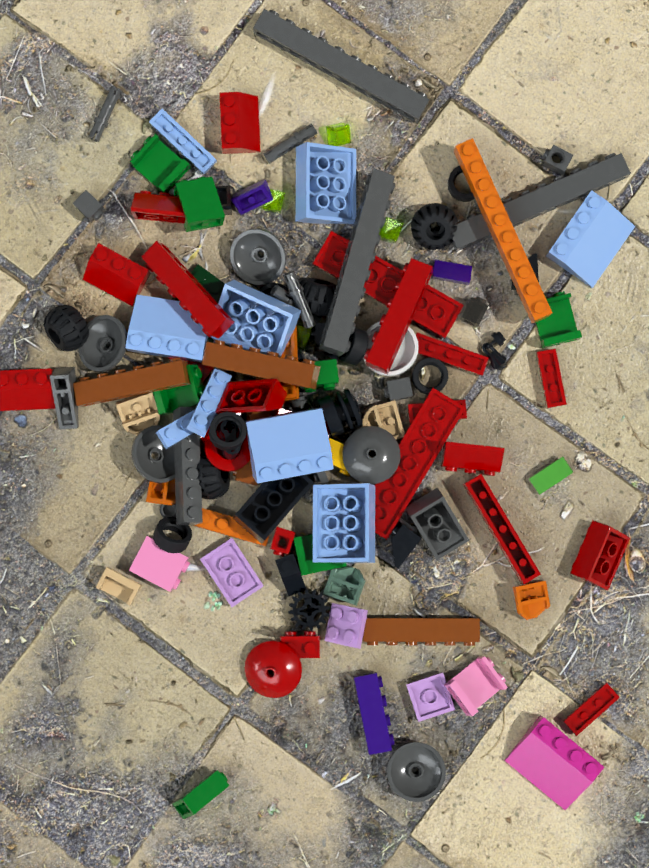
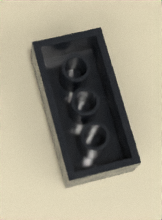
M306 475L263 482L234 515L233 520L262 544L314 482Z

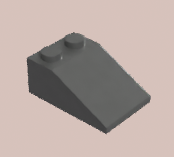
M438 488L406 507V511L436 560L469 541Z

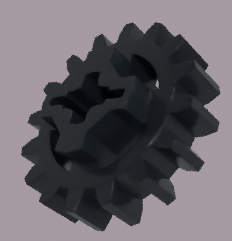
M308 589L305 590V594L299 591L298 598L292 597L295 602L289 603L293 610L288 611V614L294 615L290 620L297 621L296 627L300 624L303 625L302 630L309 627L310 631H313V626L315 625L319 629L320 622L326 623L323 619L324 616L329 617L326 610L330 609V606H325L328 600L321 599L322 593L318 596L315 595L316 590H313L312 594L309 593ZM311 597L316 598L321 605L312 603ZM304 598L305 603L303 606L296 608L298 602ZM308 604H310L311 608H318V610L312 611V615H308L304 611L300 612V610L307 608ZM322 612L320 618L314 622L313 617L316 613ZM297 615L306 617L307 623L301 621Z

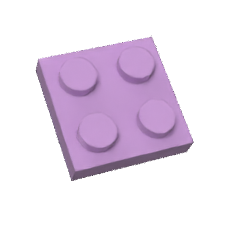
M332 603L324 641L361 649L368 610Z
M443 672L406 684L418 722L455 710L451 695L444 686L446 680Z

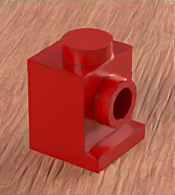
M277 527L270 549L274 550L273 554L282 557L285 554H289L296 532ZM280 539L286 540L285 546L279 545Z

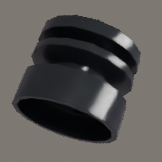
M348 388L343 389L344 399H342L339 391L336 392L337 402H333L330 396L317 400L319 407L323 410L324 419L327 421L332 437L344 433V423H347L351 430L354 429L351 420H355L358 427L363 425L358 403Z

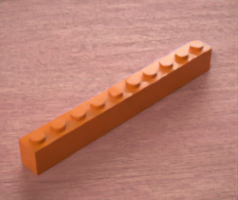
M472 138L456 145L453 152L531 323L533 324L549 317L552 314L551 308L474 139Z

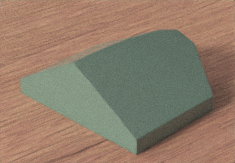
M350 566L332 569L323 594L357 606L366 581L359 569Z

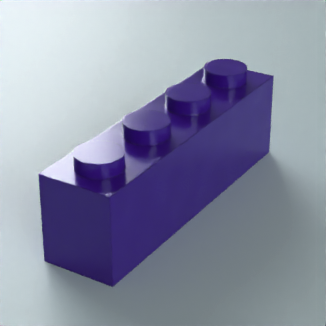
M377 672L354 676L369 755L392 751L391 746L395 745L393 733L389 734L387 726H391L389 714L385 715L384 712L387 702L385 695H381L380 688L383 687L382 677L377 676Z

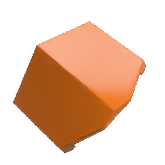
M175 479L165 483L149 481L146 502L174 505L176 503Z
M546 580L513 587L517 613L524 619L537 618L545 609L550 607Z

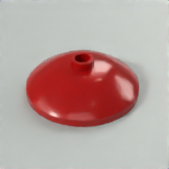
M268 640L259 643L249 652L245 661V676L252 689L260 695L269 698H280L291 693L299 684L302 676V663L299 655L290 645L277 640ZM268 670H273L274 675H270Z

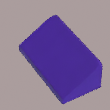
M263 179L236 192L231 200L240 215L272 201L273 197L267 181Z
M435 260L432 279L469 285L472 266Z

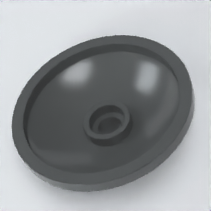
M255 228L242 232L234 240L230 249V261L234 271L244 281L255 285H265L276 280L283 272L286 264V252L281 241L273 233ZM259 251H263L264 256H261Z
M110 315L97 316L87 324L89 337L78 350L80 359L87 368L96 372H105L114 368L123 358L126 351L127 332L119 319Z
M160 425L150 426L142 430L136 436L131 450L132 461L136 470L142 477L154 483H165L175 479L174 445L165 449L156 434L158 430L165 427Z
M376 426L363 427L353 432L346 440L342 453L343 463L347 472L357 481L378 484L389 479L397 470L400 463V448L394 436L387 430ZM374 451L376 453V456L371 458L369 457L368 452Z
M410 742L404 744L389 759L387 766L389 784L394 792L405 800L413 802L428 800L439 792L445 781L446 768L443 758L435 748L426 743ZM418 767L419 772L416 774L413 773L412 768Z

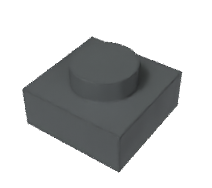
M325 471L313 473L317 483L321 482V485L329 483Z

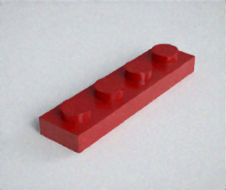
M416 333L419 346L418 354L428 358L439 359L445 364L483 376L489 357Z

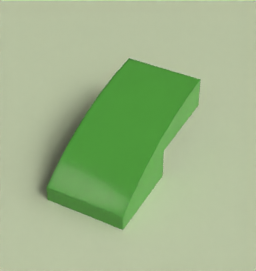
M562 456L529 478V480L540 495L572 474L573 470Z

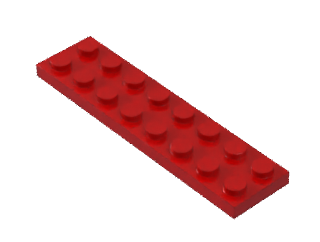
M331 231L316 256L313 265L338 279L349 240ZM375 256L373 263H370L369 270H371L370 277L364 284V288H366L365 294L387 306L391 297L394 298L396 294L395 286L398 280H402L404 274L402 273L403 270ZM427 285L412 321L445 339L464 305Z
M434 388L430 391L399 444L400 463L397 470L386 481L375 484V533L386 540L389 538L466 408Z

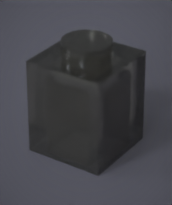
M478 296L476 298L471 297L460 320L477 328L489 306L486 304V300Z

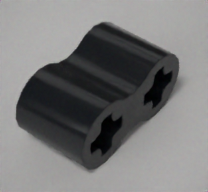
M223 421L219 428L220 438L224 442L236 440L238 426L232 421ZM228 427L229 430H231V433H228V431L225 430V428ZM241 446L233 452L222 450V455L226 459H235L239 454Z

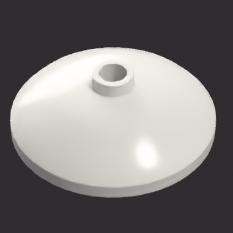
M380 321L366 331L368 334L367 349L372 348L374 343L372 338L374 333L380 330ZM410 327L408 328L388 375L375 369H370L384 376H395L407 371L414 364L419 350L418 340L414 331Z

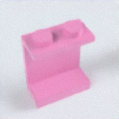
M147 536L129 571L172 592L173 589L176 590L181 582L179 576L182 572L185 573L190 562H188V556L181 553H168L160 549L155 544L154 539Z
M479 656L444 684L466 716H474L479 712L477 710L478 707L499 690L508 688L505 684V678L493 668L494 664L488 657Z

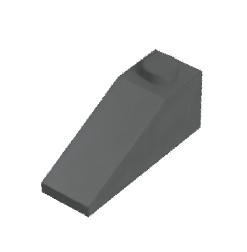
M55 368L50 375L59 429H77L79 427L78 406L76 405L73 383L77 382L75 368Z

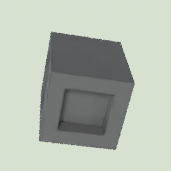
M553 145L551 150L546 149L542 157L545 160L542 166L559 175H563L573 154ZM552 156H558L561 162L554 163Z
M87 190L73 202L74 206L91 223L94 220L100 219L105 210L102 204Z
M409 377L387 381L386 386L383 387L385 398H389V402L413 397Z

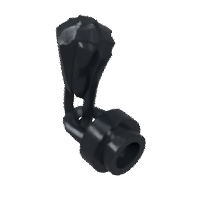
M498 331L491 334L493 341L484 343L482 349L487 357H489L493 369L503 370L507 364L506 357L493 347L496 343L501 347L506 340ZM490 348L492 352L489 354L486 349Z

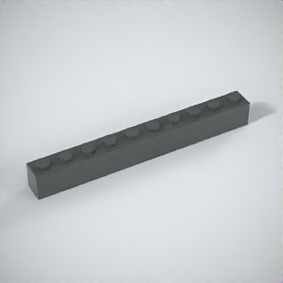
M263 10L253 27L255 35L418 124L429 104L430 99L427 98L426 94L411 90L408 84L395 81L394 77L388 73L382 74L371 64L366 65L362 63L359 57L346 54L341 47L331 46L326 39L313 36L312 32L308 29H300L290 19L284 20L280 18L277 12Z
M612 153L606 156L602 162H598V160L593 161L587 165L588 168L583 170L577 168L571 171V175L565 178L561 175L553 179L551 184H540L536 187L537 190L529 192L527 190L520 193L519 197L514 200L508 198L502 201L513 227L587 196L591 190L596 192L628 178L631 172L622 153L618 155ZM473 213L467 216V220L463 222L458 220L455 223L456 225H454L457 226V231L453 232L455 236L451 241L455 252L492 237L482 213L479 215Z
M375 168L368 174L318 348L339 357L345 352L347 353L350 348L351 342L349 337L350 334H353L356 326L354 319L355 316H358L361 309L359 302L364 297L366 288H364L365 281H368L371 270H369V266L375 259L376 253L374 249L379 244L381 235L378 234L380 228L382 229L385 224L386 218H384V213L390 206L391 201L388 199L395 188V183H393L395 176Z

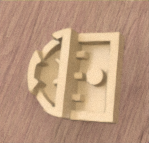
M153 392L116 402L124 429L136 436L142 430L158 425L160 421Z
M395 400L372 406L364 415L363 427L376 426L383 428L391 433L396 440L404 437L405 433Z

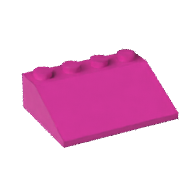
M542 715L538 717L505 759L509 765L564 810L593 783L604 769L602 764Z

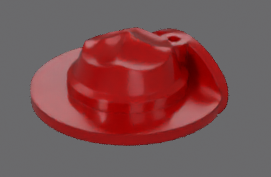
M216 431L217 436L222 440L219 436V431ZM247 433L238 456L232 460L226 459L222 455V450L213 445L208 434L205 441V454L209 462L222 471L230 472L243 468L250 461Z

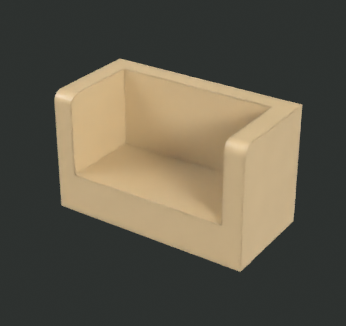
M106 567L96 588L132 606L142 584Z

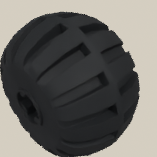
M429 203L421 207L414 214L411 222V232L413 238L422 247L430 250H440L452 243L451 240L455 236L453 232L457 231L458 226L455 223L458 220L455 213L449 207L440 203ZM437 222L438 227L435 226L434 229H431V223Z
M303 278L299 284L303 286V293L312 315L328 316L336 285L322 279Z
M60 305L52 308L44 319V329L47 336L62 351L68 352L79 349L89 337V328L85 319L77 309L70 305Z
M205 452L200 454V463L197 464L196 469L200 472L197 479L201 480L199 485L201 486L202 498L214 500L222 497L229 489L230 473L214 467L207 459Z

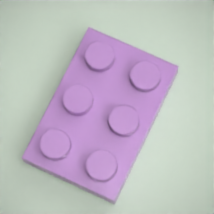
M233 538L200 559L231 607L264 586Z

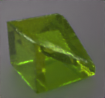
M338 123L326 126L328 145L341 146L351 143L350 124Z
M270 189L273 200L263 204L262 209L281 214L286 195L284 192Z
M386 217L385 224L379 235H381V238L397 243L404 223Z
M297 325V348L304 350L310 338L311 330Z

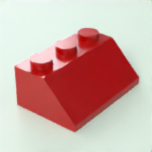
M220 92L223 154L261 153L258 96L242 92Z
M140 191V193L134 194L131 205V213L134 219L185 223L186 218L179 196H170L169 193L164 192L154 195L150 191Z
M98 243L89 258L82 280L133 307L136 296L141 293L151 273L143 266Z
M49 368L0 371V411L56 409L50 375L54 370Z
M277 378L228 382L215 412L217 414L226 411L243 413L281 409L287 393Z
M445 442L443 445L441 467H445V471L457 472V469H464V473L476 474V471L484 472L483 475L495 476V473H500L505 448Z
M592 520L585 539L580 546L577 558L572 565L570 574L608 591L630 537L611 526Z

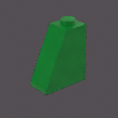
M217 770L172 804L183 819L193 816L230 786L227 783L228 779L222 772Z

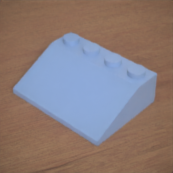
M310 142L297 146L295 222L354 224L356 219V149Z
M591 190L546 257L593 288L635 226L607 200Z
M232 280L224 285L218 304L234 323L219 339L213 336L211 338L224 341L229 346L232 343L243 345V350L249 351V347L261 349V354L267 355V351L279 353L278 357L281 358L296 327L301 310L236 280Z
M137 295L125 349L130 352L168 358H181V360L202 363L208 336L202 331L203 326L192 320L190 317L192 314L179 305L180 301Z
M322 408L245 421L252 474L257 483L334 469Z
M370 483L313 485V563H375V485Z

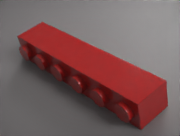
M156 241L145 252L142 259L146 262L144 264L146 268L157 274L156 279L169 288L167 291L170 295L180 300L179 305L192 314L190 317L194 322L200 323L203 326L202 331L208 337L213 336L219 339L234 323L230 316L165 244Z
M411 258L409 263L405 264L402 271L404 276L402 280H398L395 286L396 294L394 298L391 297L387 304L388 312L381 317L379 323L381 325L379 332L376 331L373 335L372 342L374 343L372 348H368L364 356L367 367L387 375L433 274V266Z
M480 474L464 483L463 486L521 584H526L541 575L483 475Z

